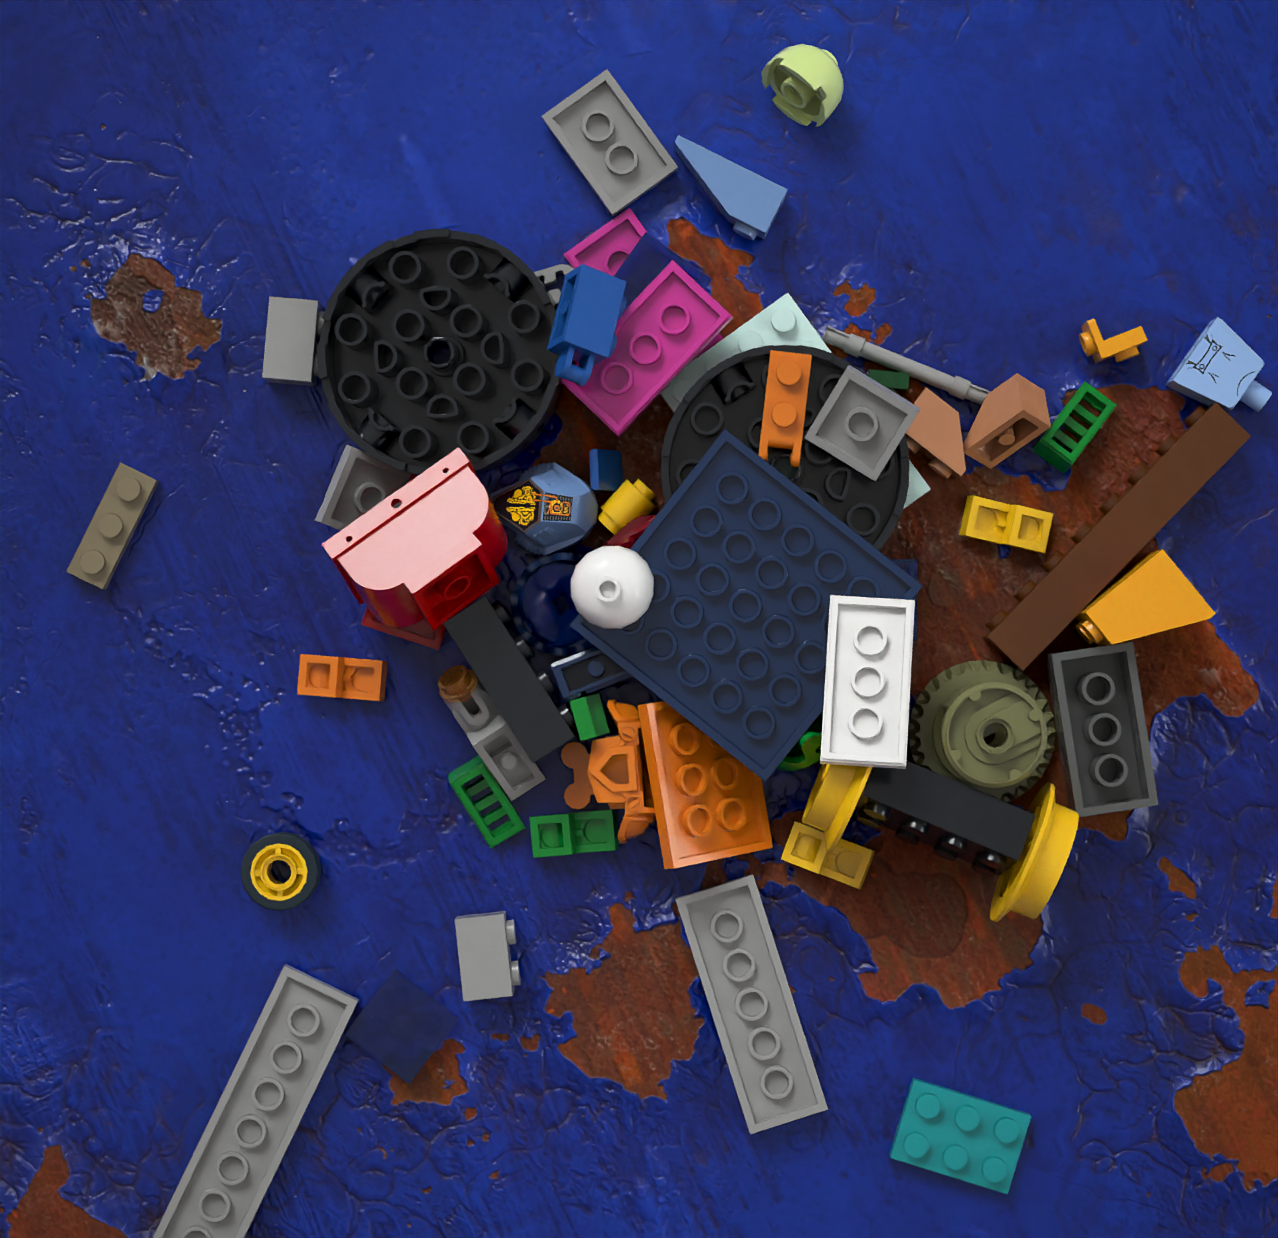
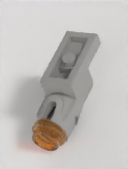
M456 665L446 670L438 680L439 694L465 731L476 752L510 800L513 801L544 781L546 778L536 762L532 763L474 671L467 669L463 665Z

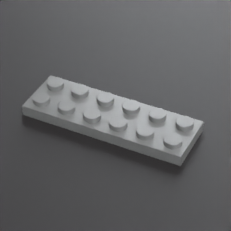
M753 874L675 898L749 1133L753 1134L828 1110Z

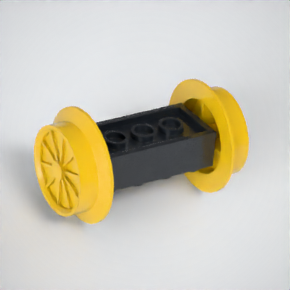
M907 760L906 769L822 764L802 817L803 823L825 832L826 851L829 852L833 851L852 814L858 815L857 821L872 828L884 826L896 832L895 837L906 843L917 845L918 842L933 847V853L939 857L955 861L957 858L971 863V869L985 876L994 877L995 874L999 875L990 908V919L994 922H998L1010 910L1032 920L1039 916L1049 901L1063 872L1079 822L1078 812L1055 803V786L1050 782H1047L1040 789L1028 811H1025Z

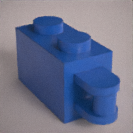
M584 264L565 275L547 347L548 351L558 354L555 376L584 386L591 376L593 366L613 354L617 344V335L614 334L617 320L622 316L626 307V297L623 296L626 281ZM572 360L579 362L578 366L571 364Z

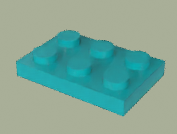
M912 1078L889 1157L1008 1194L1031 1115L959 1091Z

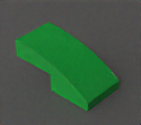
M599 693L569 701L580 741L610 733Z
M605 809L529 817L533 858L620 849L617 837L616 810Z

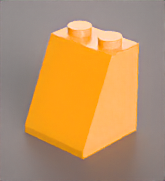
M1161 549L1147 553L1097 594L1075 617L1079 622L1075 625V628L1089 644L1095 642L1098 646L1113 645L1207 620L1216 613L1165 551Z

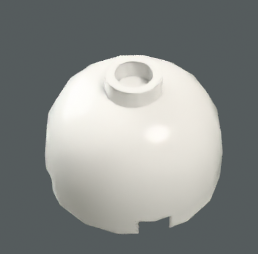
M602 546L587 553L576 565L570 580L571 598L577 611L589 623L604 629L623 628L636 622L648 610L654 594V577L648 563L637 552L621 546Z

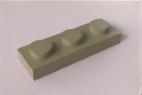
M120 462L66 572L106 590L159 481Z

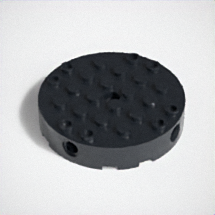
M428 229L415 231L414 234L403 236L393 241H386L358 260L345 274L331 295L324 311L320 342L317 343V365L319 379L322 381L329 409L344 432L357 446L382 463L401 471L420 475L458 447L470 460L476 475L496 469L514 459L537 439L553 416L561 398L564 384L561 382L562 378L555 376L558 354L547 350L557 305L540 278L519 257L502 245L481 235L452 231L450 229ZM448 344L451 349L450 360L443 364H435L433 360L434 352L439 346Z
M767 345L738 353L720 362L695 382L677 407L669 422L661 453V483L665 504L724 429L733 434L756 454H759L770 350L812 355L800 463L799 467H796V475L791 481L877 550L882 548L894 530L907 498L909 487V450L906 435L900 441L876 481L804 438L848 365L865 374L861 369L833 355V353L803 345ZM768 447L767 462L773 466L779 459L785 458L790 460L792 450Z

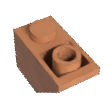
M925 388L913 403L921 409L905 433L908 450L913 454H916L919 450L930 458L929 467L943 478L948 479L952 475L955 479H958L966 471L959 412L928 388Z

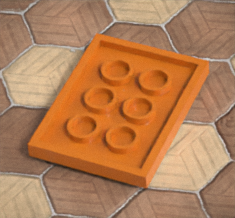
M665 701L637 705L664 869H675L773 848L762 779Z

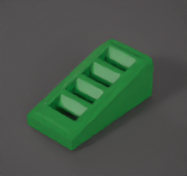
M1084 381L1051 424V427L1047 429L1034 446L1033 451L1057 470L1066 473L1117 405ZM1081 399L1100 412V415L1098 417L1094 416L1078 404ZM1072 412L1088 424L1090 428L1087 430L1072 419L1069 414ZM1060 426H1063L1080 441L1076 443L1059 430Z
M479 755L448 774L451 787L490 848L495 847L526 828L508 795ZM482 773V778L467 787L464 786V783ZM490 786L492 789L490 793L475 802L473 801L472 796ZM499 800L501 806L484 816L481 815V810ZM507 814L509 816V821L491 831L488 827L489 824Z

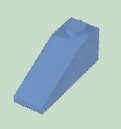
M678 135L674 143V151L726 220L734 224L732 230L750 240H754L756 236L765 239L786 197L788 189Z

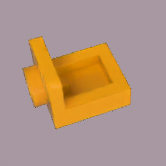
M1094 318L1081 325L1083 333L1079 334L1080 344L1087 357L1092 355L1095 364L1113 356L1117 363L1140 354L1137 347L1148 341L1142 325L1103 340Z

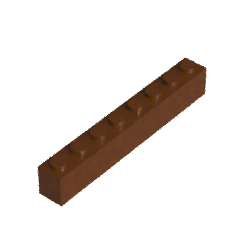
M1216 402L1206 408L1201 404L1197 406L1183 421L1188 427L1177 438L1170 434L1155 449L1159 457L1149 467L1142 463L1127 478L1131 486L1121 496L1114 492L1098 508L1103 514L1093 525L1088 521L1083 523L1070 537L1074 544L1064 554L1060 550L1056 551L1043 564L1042 568L1046 573L1036 583L1029 579L1014 594L1013 597L1018 602L1008 612L1001 608L985 624L989 632L983 638L1012 667L1018 671H1024L1251 437Z

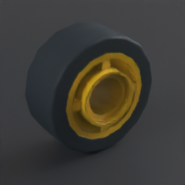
M278 832L263 836L249 847L242 859L240 875L244 890L255 903L265 909L283 911L299 906L313 895L320 882L321 864L318 853L309 841L294 833ZM276 860H283L290 866L291 876L287 882H279L272 876L271 868Z

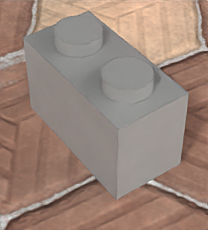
M269 296L262 378L267 382L316 386L317 376H319L317 343L320 342L324 321L322 319L324 314L323 306L318 300Z
M506 911L457 916L455 918L463 1001L513 996L514 986L521 985L519 961H511L509 946L516 944L514 920H507Z

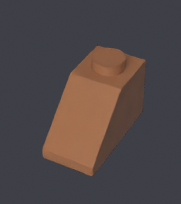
M1016 373L988 393L963 443L964 453L992 469L1049 429L1051 424L1045 390Z

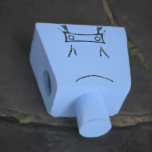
M1219 317L1208 323L1165 384L1171 389L1207 406L1216 402L1226 412L1232 410L1239 400L1256 412H1259L1272 395L1270 390L1254 380L1263 367L1264 361Z

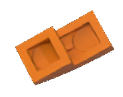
M300 654L297 694L385 701L388 661Z

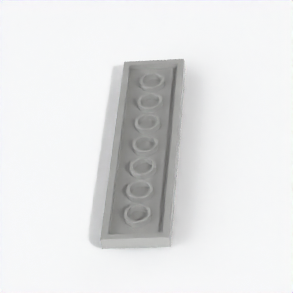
M287 964L284 965L153 1238H245L360 999Z

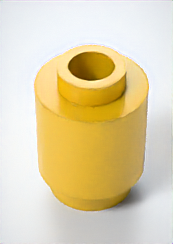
M626 479L601 506L603 511L597 516V519L615 535L632 520L648 516L656 508V505L651 501L656 494L640 479H637L634 484Z

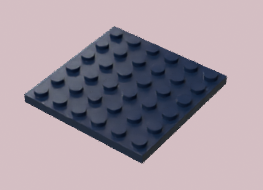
M724 429L630 548L648 563L654 577V594L648 610L636 622L623 628L604 629L589 623L580 613L570 626L761 779L766 781L823 711L830 595L912 600L923 585L733 434Z

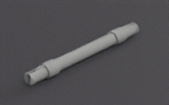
M827 325L822 338L824 342L843 349L845 353L855 357H863L898 372L910 373V377L949 392V395L961 400L967 399L982 405L986 395L991 392L971 384L969 380L959 376H951L865 341V338L852 333L849 335Z

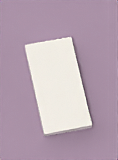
M830 595L820 764L906 769L915 600Z

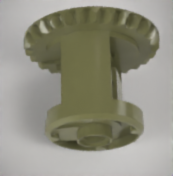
M979 660L952 666L938 674L926 685L912 709L908 735L911 754L916 765L1001 801L1009 802L1029 791L1041 779L1050 763L1054 750L1056 731L1054 716L1048 700L1040 688L1027 675L1014 667L999 662ZM993 734L992 740L986 744L983 738Z

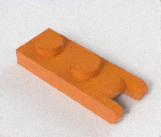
M770 350L758 454L765 461L768 459V447L792 450L790 455L791 467H799L812 355Z

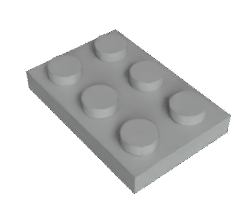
M608 69L541 116L543 122L612 217L678 171V166Z

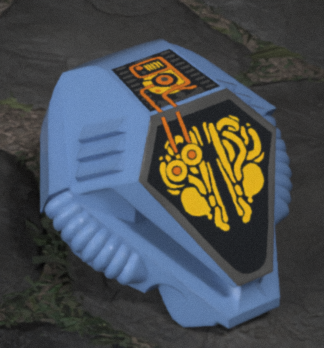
M555 462L534 465L520 474L518 482L490 494V500L503 527L509 528L514 533V540L521 547L534 554L548 556L579 544L589 536L597 522L598 503L591 487L584 480Z

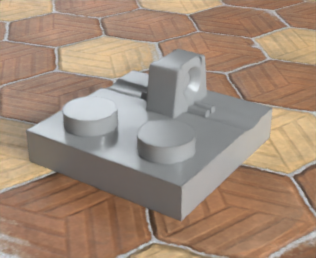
M848 365L804 438L876 481L921 408Z
M346 445L315 520L341 531L406 485L411 474L384 464L362 450ZM396 503L393 508L400 507L401 503Z

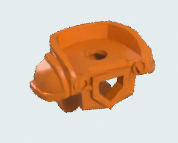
M608 699V712L618 728L619 735L605 736L603 739L592 740L590 754L578 742H571L564 746L561 752L562 761L567 767L572 768L574 772V783L566 788L564 799L566 804L572 809L580 810L590 803L591 795H595L597 803H608L611 810L625 809V815L617 835L619 843L624 844L627 843V839L636 838L644 834L650 824L655 823L656 815L638 709L634 705L616 702V699Z

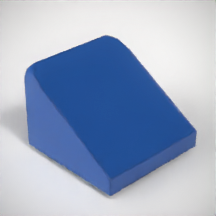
M591 449L589 451L591 489L594 493L615 492L623 484L621 453L615 450Z

